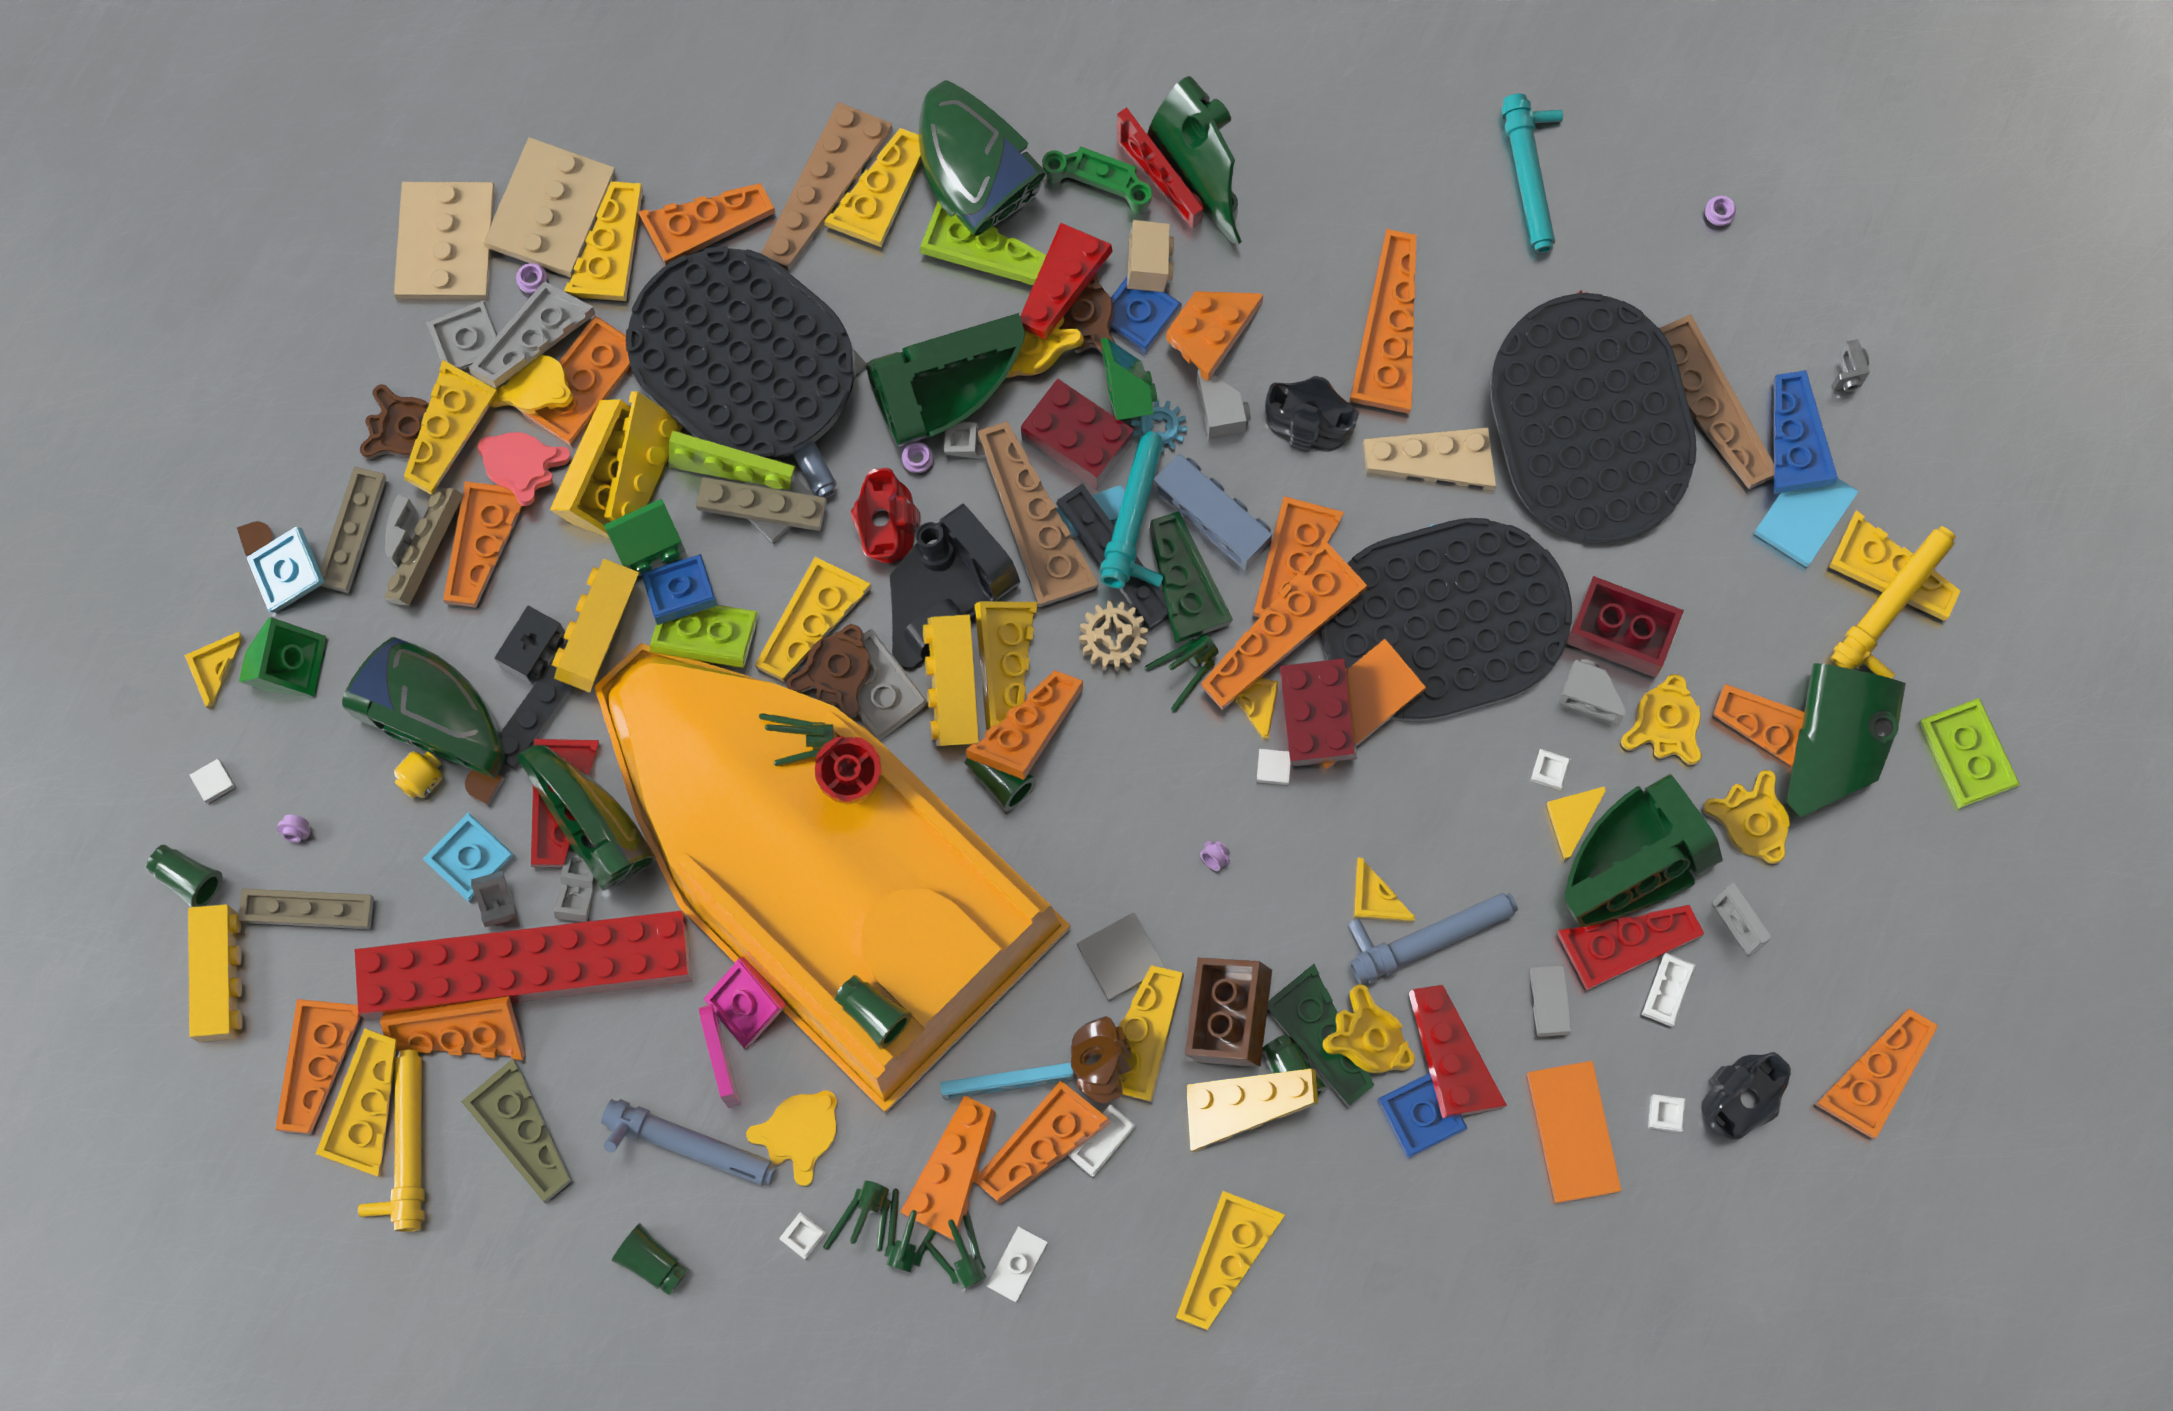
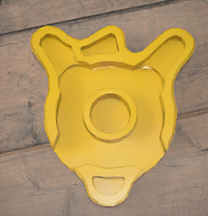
M1064 317L1046 340L1025 331L1023 344L1006 378L1017 375L1032 376L1046 371L1057 361L1063 352L1083 344L1084 337L1078 329L1059 330L1060 326L1064 323Z
M541 354L510 377L506 385L495 388L497 389V396L490 406L497 408L511 405L521 412L537 414L535 410L547 406L550 410L556 407L564 408L568 406L573 400V393L569 389L565 376L566 371L561 364L554 358Z
M1671 674L1663 683L1643 695L1637 706L1635 725L1621 739V745L1624 749L1633 751L1646 743H1652L1654 745V755L1659 759L1677 755L1688 765L1699 763L1702 754L1696 742V732L1700 725L1701 712L1699 705L1697 707L1695 701L1690 696L1691 693L1683 676Z
M1763 770L1756 778L1753 791L1749 792L1743 785L1735 784L1731 787L1726 798L1707 799L1703 804L1702 810L1706 816L1715 819L1721 824L1726 838L1737 851L1747 856L1761 858L1769 864H1777L1784 859L1786 854L1785 842L1790 821L1785 807L1780 803L1775 794L1776 776L1774 772Z
M1358 984L1350 990L1349 996L1354 1013L1347 1010L1337 1013V1030L1323 1040L1324 1050L1330 1054H1342L1348 1057L1356 1066L1371 1073H1384L1391 1070L1405 1071L1409 1069L1415 1062V1055L1409 1048L1408 1042H1404L1400 1030L1403 1027L1402 1024L1390 1012L1375 1004L1365 985Z
M823 1090L817 1094L791 1096L776 1108L769 1120L749 1127L746 1137L754 1145L767 1147L770 1160L774 1165H781L786 1160H792L796 1183L804 1187L809 1186L813 1181L814 1167L817 1160L829 1150L836 1137L835 1110L838 1104L837 1098L828 1090Z

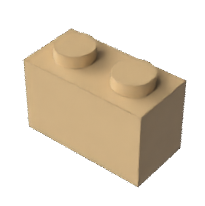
M1133 220L1128 245V289L1164 292L1166 281H1172L1174 262H1169V255H1173L1175 239L1169 236L1170 224Z

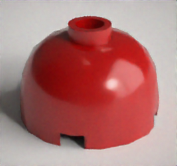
M856 736L855 738L836 737L824 744L815 760L816 782L822 792L835 802L847 805L860 803L870 797L879 785L882 774L880 757L873 745L863 738Z

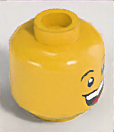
M412 751L394 770L397 778L394 783L412 799L416 796L425 798L443 779V775L438 769L442 763L428 751L424 755L417 751Z

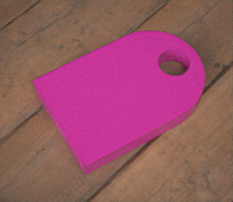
M710 1004L700 1007V1020L720 1098L728 1108L741 1105L723 1033L714 1006Z

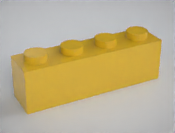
M604 558L599 568L593 566L586 583L591 586L588 595L581 594L575 609L576 612L580 613L576 622L570 620L563 637L568 640L565 650L558 648L552 666L557 667L554 679L591 692L634 589L639 572Z
M970 615L927 618L928 624L923 625V639L925 644H929L930 656L925 657L926 675L932 677V688L927 690V700L929 708H934V721H930L929 724L931 740H936V746L979 743Z
M228 904L188 908L189 1037L197 1042L238 1039V1029L242 1028V1013L240 1010H237V997L242 995V983L240 978L237 977V965L241 964L242 957L240 946L236 944V933L241 931V922L238 921L239 914Z

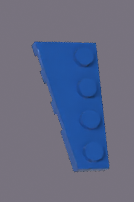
M1803 370L1776 375L1774 379V494L1836 484L1838 476L1807 371Z

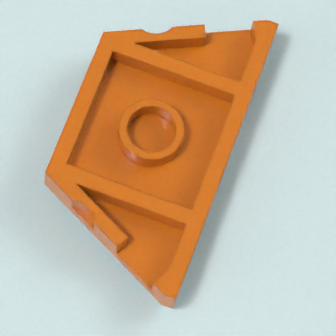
M1195 291L1167 330L1166 340L1182 353V357L1189 364L1193 362L1201 370L1200 376L1204 380L1209 381L1262 305L1263 295L1260 293Z

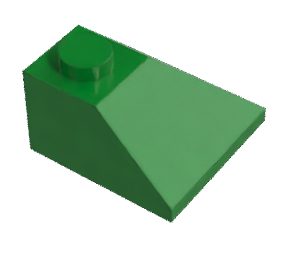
M273 617L268 618L245 651L239 682L264 691L314 697L327 636Z

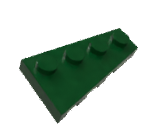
M1179 511L1152 519L1148 527L1159 574L1163 575L1161 583L1175 643L1230 625L1233 618Z
M1313 964L1269 1000L1267 1012L1283 1031L1290 1036L1294 1044L1298 1045L1304 1056L1349 1108L1374 1087V1083L1369 1073L1356 1066L1348 1057L1342 1054H1330L1324 1050L1323 1040L1337 1030L1336 1015L1338 1012L1319 976L1315 964Z

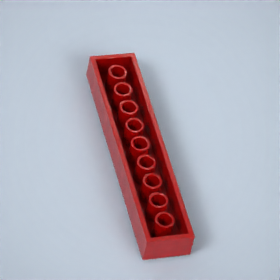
M682 910L354 949L358 1014L367 1021L381 1019L386 1014L507 996L510 997L511 1003L693 982L687 917Z

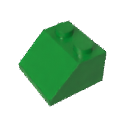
M1101 338L1108 395L1116 420L1154 414L1152 403L1157 402L1155 383L1152 382L1151 372H1145L1142 361L1108 338Z
M662 498L604 525L622 565L639 572L638 576H641L643 572L651 570L652 566L661 562L669 563L680 557V553L685 552V548Z

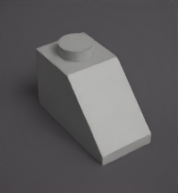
M1198 369L1197 384L1208 438L1245 432L1246 421L1251 420L1248 402L1242 401L1241 392L1215 375H1212L1209 381L1204 380L1200 376L1201 370Z
M1575 659L1559 703L1620 724L1626 709L1606 670L1599 668V665L1591 660L1582 659L1579 661Z

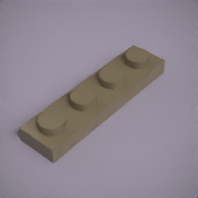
M354 466L320 567V572L325 581L321 587L349 593L387 478L384 473Z
M702 477L696 508L698 511L820 531L826 507V498Z
M438 488L431 495L428 501L429 507L423 519L415 527V535L412 542L402 553L401 564L396 574L390 578L387 584L388 590L384 599L393 604L410 605L464 494L454 488Z
M242 888L238 921L254 924L370 929L374 897L367 894Z

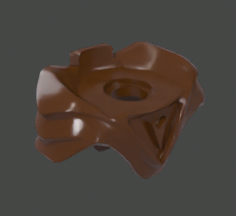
M1101 1017L1084 1024L1074 1034L1071 1045V1068L1075 1073L1079 1089L1091 1099L1103 1104L1113 1101L1122 1095L1121 1080L1124 1083L1126 1080L1125 1073L1133 1069L1130 1059L1132 1058L1130 1042L1121 1026L1116 1027L1110 1017ZM1096 1054L1102 1055L1094 1064H1086L1091 1056Z

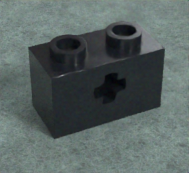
M528 605L494 659L500 668L532 685L536 678L539 679L547 668V661L553 651L557 652L558 648L562 647L565 640L563 638L565 630L560 622ZM537 642L538 647L535 650L532 647L530 650L527 649L529 644L535 645Z

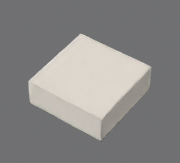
M1259 749L1256 782L1288 785L1291 763L1289 751Z
M1540 749L1530 781L1561 791L1571 758Z
M219 759L190 774L192 781L207 804L236 788Z
M1653 1094L1651 1096L1648 1129L1682 1133L1686 1099Z
M800 1212L779 1239L807 1260L827 1233Z

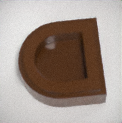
M255 521L237 527L246 557L275 540L273 531L263 522Z
M472 770L465 779V789L473 799L489 807L505 779L497 774L496 778H492Z

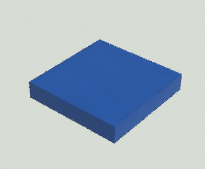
M1126 277L1111 296L1115 308L1111 331L1146 354L1181 309L1182 303L1166 292L1128 289Z
M701 554L641 574L657 625L718 606Z
M1430 1073L1378 1098V1102L1408 1159L1468 1129L1462 1116L1442 1119Z

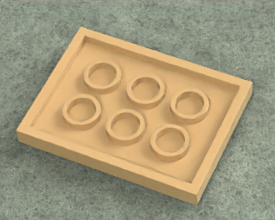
M528 137L485 237L484 247L572 277L573 268L577 259L581 256L586 244L585 240L593 227L598 210L614 177L615 167Z
M402 182L394 296L396 299L488 300L491 249L484 247L483 242L493 221L495 186L493 182Z

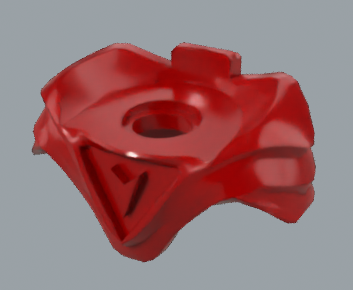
M880 468L869 471L862 484L860 495L851 509V518L860 535L863 552L872 559L882 563H893L904 558L913 548L914 531H917L921 526V513L913 504L912 493L898 480L892 469ZM881 510L887 511L890 517L888 523L884 526L874 525L873 516L875 513Z

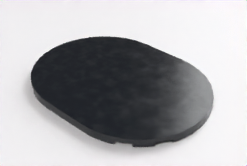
M721 246L705 248L704 251L687 257L683 255L663 267L649 280L632 307L629 327L626 329V351L628 352L632 372L645 393L696 438L768 459H778L796 453L821 438L838 420L849 400L855 377V358L852 343L840 318L823 300L793 275L761 253L749 249L741 250Z
M1577 293L1549 300L1528 312L1516 323L1503 340L1493 364L1490 383L1492 409L1508 471L1518 496L1527 509L1541 523L1551 530L1574 540L1590 543H1611L1626 540L1650 530L1663 521L1683 498L1689 486L1696 462L1697 448L1694 424L1679 367L1669 341L1661 329L1644 315L1641 310L1625 301L1603 296L1602 294Z
M1486 518L1457 519L1390 537L1364 548L1347 563L1365 582L1367 590L1321 627V641L1326 660L1344 658L1347 663V669H1349L1381 641L1386 639L1426 687V690L1392 717L1393 719L1415 722L1433 721L1517 697L1537 685L1548 675L1562 655L1572 624V601L1568 583L1555 558L1547 549L1545 550L1537 541L1531 538L1530 534L1513 525L1490 521Z

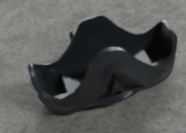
M1313 376L1307 380L1295 383H1272L1265 401L1267 419L1273 431L1291 437L1290 444L1304 450H1309L1312 444L1325 449L1338 447L1353 434L1359 416L1358 409L1345 401L1334 390L1327 379L1319 376ZM1309 404H1315V405H1317L1319 408H1317V407H1315V406H1311V405H1309Z
M1771 1052L1763 1055L1750 1054L1742 1056L1733 1065L1721 1066L1710 1078V1083L1713 1087L1706 1095L1702 1105L1704 1117L1709 1128L1714 1133L1736 1140L1743 1138L1754 1128L1774 1120L1779 1115L1782 1096L1789 1083L1791 1075L1790 1065L1779 1054ZM1746 1089H1752L1757 1094L1758 1101L1753 1108H1746L1741 1102V1094Z

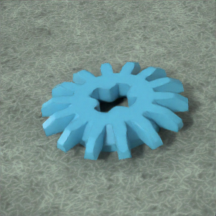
M1157 399V402H1154V414L1139 416L1140 421L1132 420L1131 425L1139 428V430L1134 431V436H1143L1145 432L1153 430V421L1156 420L1160 423L1164 420L1166 422V432H1156L1162 437L1163 448L1161 453H1164V444H1167L1174 450L1176 446L1172 442L1173 439L1183 442L1184 438L1178 435V432L1187 431L1186 426H1180V423L1186 420V416L1177 417L1176 415L1180 411L1178 406L1171 411L1169 409L1170 401L1166 400L1165 406L1160 407L1159 399Z

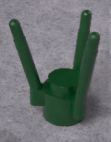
M1202 634L1196 640L1192 638L1185 645L1145 666V669L1149 671L1185 653L1183 656L1169 665L1170 670L1176 669L1188 660L1196 667L1200 664L1202 665L1171 707L1173 712L1178 710L1205 673L1215 665L1213 658L1219 654L1215 643L1205 634Z
M765 713L759 714L761 720L785 724H766L765 729L767 731L806 735V747H813L811 751L777 759L774 761L775 766L816 758L824 744L833 739V724L810 722Z
M865 1180L862 1189L857 1188L853 1200L834 1227L823 1248L828 1250L858 1206L862 1211L853 1230L850 1243L855 1244L857 1242L868 1213L877 1214L880 1209L876 1250L881 1251L885 1236L887 1212L891 1204V1200L886 1198L889 1189L878 1183Z
M895 1188L892 1191L888 1244L884 1256L888 1257L886 1265L911 1273L913 1265L920 1266L922 1256L927 1249L924 1241L929 1240L931 1242L936 1232L929 1229L915 1253L916 1245L909 1244L917 1212L912 1210L902 1241L897 1240L895 1245L899 1190Z
M968 1210L966 1216L963 1215V1220L972 1251L971 1255L968 1254L954 1220L950 1219L948 1221L953 1238L962 1256V1259L954 1263L956 1270L952 1268L929 1240L924 1241L926 1248L949 1275L952 1284L959 1282L962 1289L986 1278L983 1271L986 1267L980 1256Z

